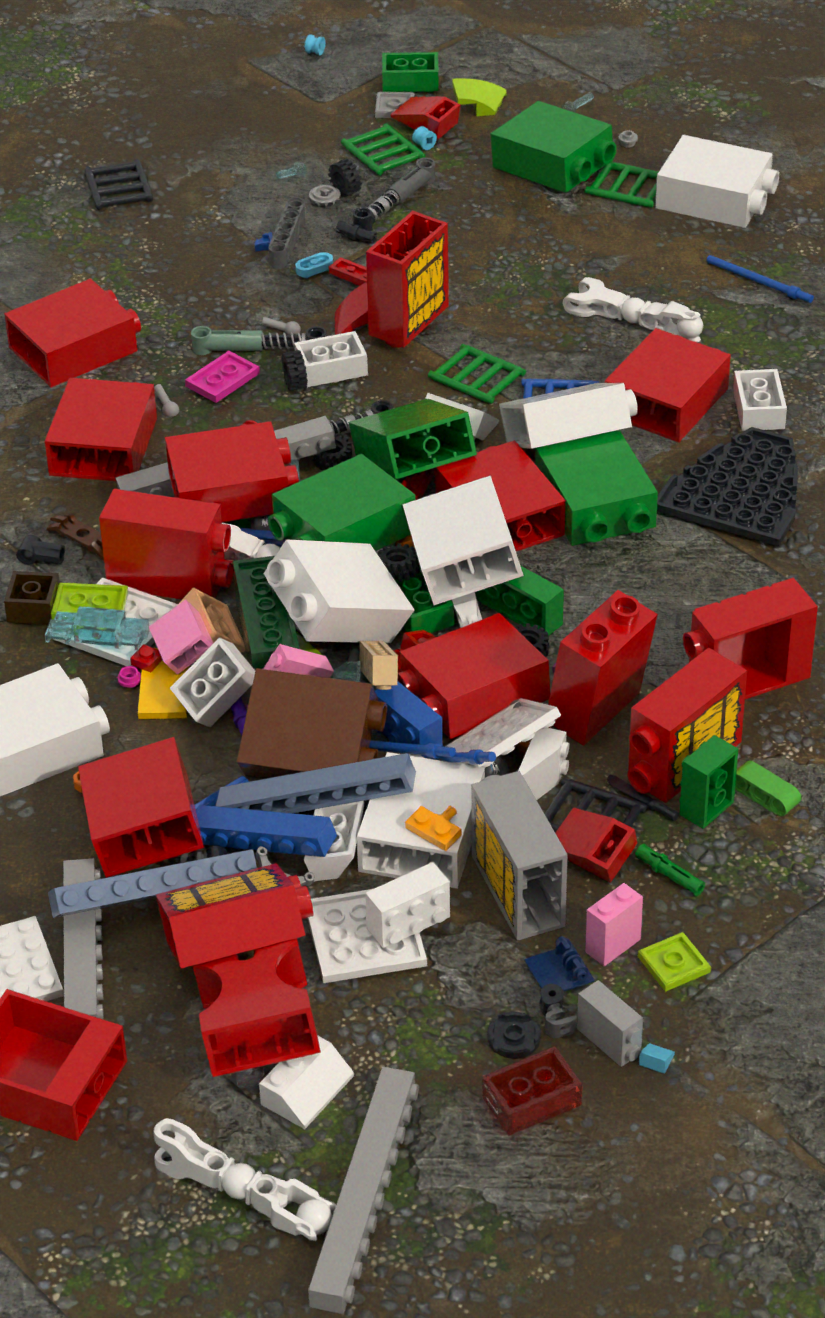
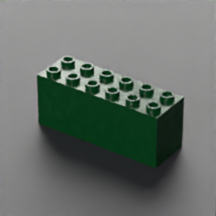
M275 556L233 561L238 616L247 661L254 670L265 667L279 644L300 649L294 621L263 574L269 562Z

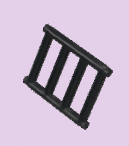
M139 159L129 163L96 168L85 167L84 169L95 206L98 210L103 209V207L145 200L148 202L153 201V195ZM136 169V172L94 178L95 175H102ZM133 180L140 181L139 183H132L98 189L97 187L101 185L114 184ZM143 190L144 192L139 194L101 199V196L119 193H126Z
M563 778L561 782L562 787L545 812V816L556 833L560 825L551 822L571 790L585 794L576 807L577 809L586 811L594 797L607 801L600 815L610 817L617 805L631 809L623 821L629 827L633 826L641 812L645 813L647 804L572 779Z

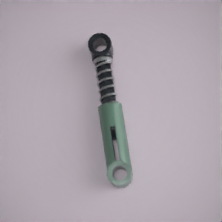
M198 326L191 331L192 350L197 355H207L212 351H263V347L265 349L268 347L273 349L275 347L280 349L282 347L287 349L294 347L295 349L294 343L327 337L326 330L319 326L310 327L306 333L301 335L300 333L293 335L292 332L290 335L285 333L283 335H278V333L271 335L270 332L268 335H264L262 330H211L206 326Z

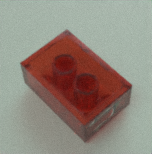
M554 1046L482 1076V1098L507 1135L510 1136L581 1106L582 1083Z

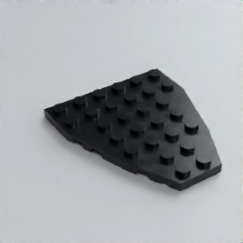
M750 427L742 434L731 437L730 443L726 445L720 443L698 457L695 465H687L684 467L682 474L679 476L674 474L669 478L658 494L657 511L770 545L779 546L795 521L798 466L795 461L796 454L793 438Z

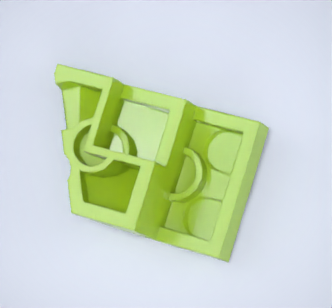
M465 78L452 79V87L457 103L461 105L474 104L476 116L495 115L498 107L502 104L503 97L507 95L505 88L487 81Z

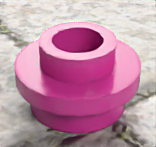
M126 666L118 674V683L127 688L135 687L141 682V673L136 667Z

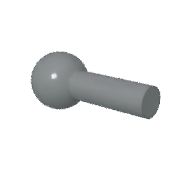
M263 317L262 325L284 331L287 335H290L291 332L293 335L301 332L300 325L295 321L284 323Z
M161 384L154 386V390L163 404V414L169 417L177 415L179 413V406L175 402L170 401Z

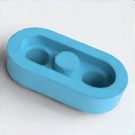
M321 252L301 259L295 264L296 274L302 278H309L315 274L328 271L329 266L333 264V256L329 253Z

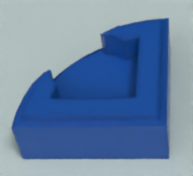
M272 232L263 234L262 238L255 241V251L269 250V244L273 237Z

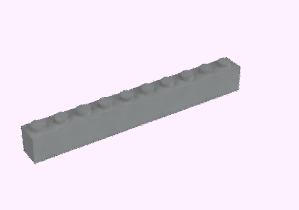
M326 416L274 431L276 439L287 437L291 461L336 448L334 431ZM167 463L116 477L117 487L120 490L168 497L174 496Z
M382 1067L308 1289L309 1307L344 1314L347 1303H352L355 1292L353 1283L355 1279L359 1280L361 1276L362 1262L360 1261L362 1256H367L370 1245L368 1236L369 1233H374L377 1224V1216L375 1214L377 1210L382 1209L384 1202V1193L382 1192L384 1187H389L391 1180V1171L389 1170L391 1165L395 1166L397 1162L398 1149L396 1148L398 1143L402 1144L404 1140L405 1127L403 1126L411 1118L412 1106L410 1104L412 1100L416 1101L419 1085L415 1084V1072Z

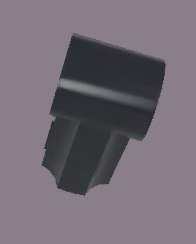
M27 535L19 546L16 557L21 563L26 565L33 564L35 560L62 564L65 546L42 542L35 535Z

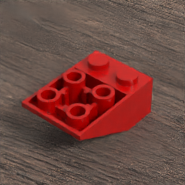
M411 97L390 114V117L415 130L418 127L424 126L429 131L435 133L438 140L458 123L461 104L447 97Z
M573 808L555 833L567 853L568 861L609 883L612 882L638 843L635 829L614 818Z

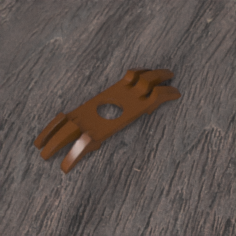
M57 515L50 518L51 521L57 523L50 524L47 527V531H56L62 537L67 536L87 547L88 551L95 552L104 561L103 550L100 547L102 546L101 532L78 521L74 515ZM81 531H87L89 535L86 537H79L77 536V533Z

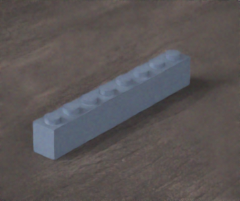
M408 753L220 787L216 806L297 813L413 792L416 770Z
M253 849L58 887L49 891L48 897L52 916L56 918L156 898L155 894L256 869L257 866Z

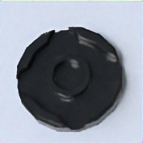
M506 1012L498 1015V1019L494 1022L492 1020L489 1023L487 1039L491 1049L498 1055L511 1059L525 1058L533 1054L539 1047L541 1029L536 1020L534 1022L526 1013Z

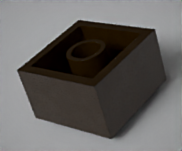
M13 571L4 599L7 622L53 625L54 620L51 617V611L60 583L59 573Z

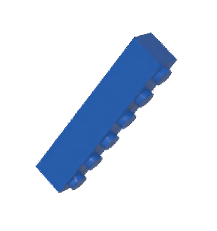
M199 805L196 809L204 845L257 850L259 847H265L268 852L325 857L337 837L330 817Z

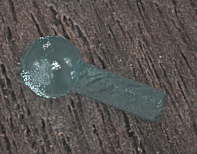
M589 92L574 102H565L562 105V109L575 113L577 108L594 99V96Z
M296 162L292 168L277 171L276 177L281 179L293 175H304L307 172L306 165L302 162Z

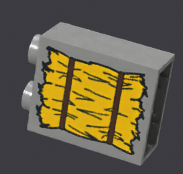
M517 771L503 776L490 775L480 782L471 784L472 857L515 938L518 941L565 927L567 853L521 772Z

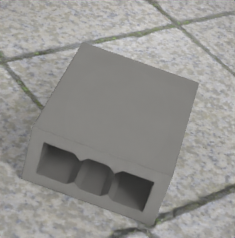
M599 980L578 993L577 1029L620 1067L629 1061L636 1060L641 1053L643 1017Z

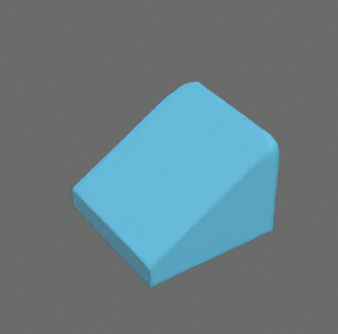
M649 1043L640 1053L639 1065L665 1074L675 1052Z

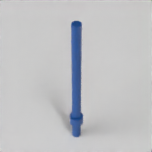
M712 255L707 257V263L786 293L788 297L795 300L801 299L811 303L814 299L813 295L801 291V288L794 285L788 286Z
M370 740L369 748L378 749V751L419 754L436 759L441 756L454 757L456 755L454 747H443L437 743L419 745Z
M473 749L469 752H456L454 757L441 756L438 759L421 755L427 759L452 763L469 762L472 765H480L484 762H494L496 760L495 752H484L481 749Z

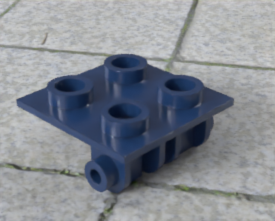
M563 936L556 940L554 950L524 959L541 989L547 984H557L565 992L595 981L573 944H571L568 938Z

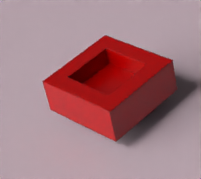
M145 644L130 658L132 666L150 673L163 660L158 649Z

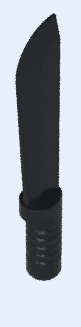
M608 776L607 781L611 786L647 804L649 809L656 810L672 821L678 819L679 813L647 794L638 792L632 785L617 776Z

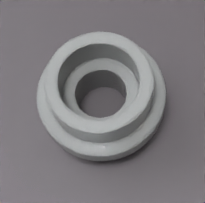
M626 130L618 136V140L623 147H633L638 139L637 134L630 130Z

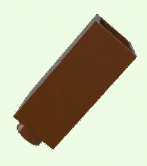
M256 668L237 763L245 776L268 779L378 759V749L369 748L372 730L383 731L387 703L378 701L372 684Z

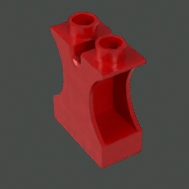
M297 938L254 949V956L248 960H239L238 955L234 954L193 965L203 1008H206L199 1013V1019L213 1077L321 1053L307 989H302L308 984Z

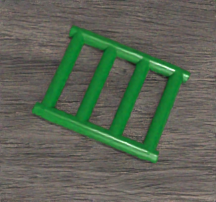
M387 123L381 128L350 139L343 138L341 140V144L379 176L384 171L426 157L420 149ZM387 133L391 135L359 148L354 146ZM395 142H399L401 144L388 150L371 155L369 157L365 155V153L385 147ZM407 150L411 152V154L381 165L375 163Z
M611 162L603 166L592 185L585 188V193L652 208L656 198L657 182L646 199L636 197V194L648 177L657 179L659 171ZM611 169L621 171L609 190L599 188ZM629 173L640 175L628 194L617 192Z
M461 344L460 350L438 369L429 371L428 377L481 401L492 404L495 397L519 376L523 377L526 374V370L479 349ZM467 354L476 357L453 378L444 375ZM486 361L493 364L471 385L468 386L461 383L483 362ZM501 369L510 372L487 393L478 390Z

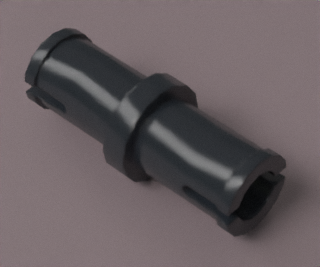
M343 221L337 223L336 233L350 236L353 240L357 241L359 239L370 244H374L376 241L377 232L364 229L358 224L354 226Z

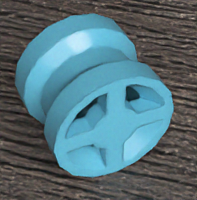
M308 35L305 42V52H315L316 55H322L326 44L325 38H316L314 35Z
M421 126L413 133L412 140L415 144L420 145L421 148L429 150L435 145L437 136L432 131Z

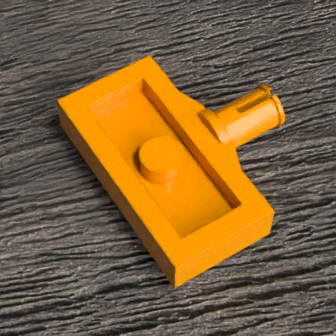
M420 806L405 821L406 829L444 851H447L462 836L461 828L449 822L457 814L456 809L452 806H448L441 815Z

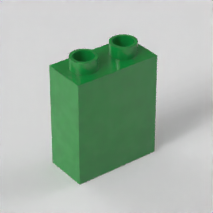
M537 101L490 133L493 168L563 192H568L580 182L586 181L590 175L601 167L610 164L617 150L616 144L612 139L611 124L541 101Z
M424 399L349 422L356 456L364 455L394 479L477 455L468 412L431 399Z
M620 430L535 448V465L566 500L565 535L571 546L588 542H599L605 538L632 532L639 533L656 527L658 492Z
M360 454L273 493V514L269 516L268 524L272 534L279 541L285 539L371 544L373 549L377 551L411 535L403 504L415 501L416 498L413 492L364 455Z

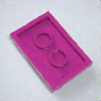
M227 351L185 379V387L217 403L260 374V367L231 351Z

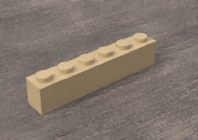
M360 641L359 669L370 683L376 686V689H391V685H397L398 655L384 641Z

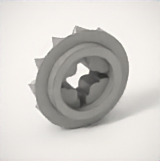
M320 185L309 192V200H311L312 204H317L318 206L334 205L335 202L339 201L340 191L330 185Z

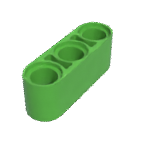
M746 761L737 769L735 789L778 816L786 815L802 800L801 794L796 787L753 761Z

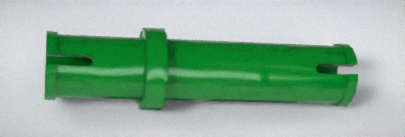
M644 843L636 850L635 857L651 866L652 871L667 876L695 896H699L703 892L705 882L671 862L667 855L659 854Z

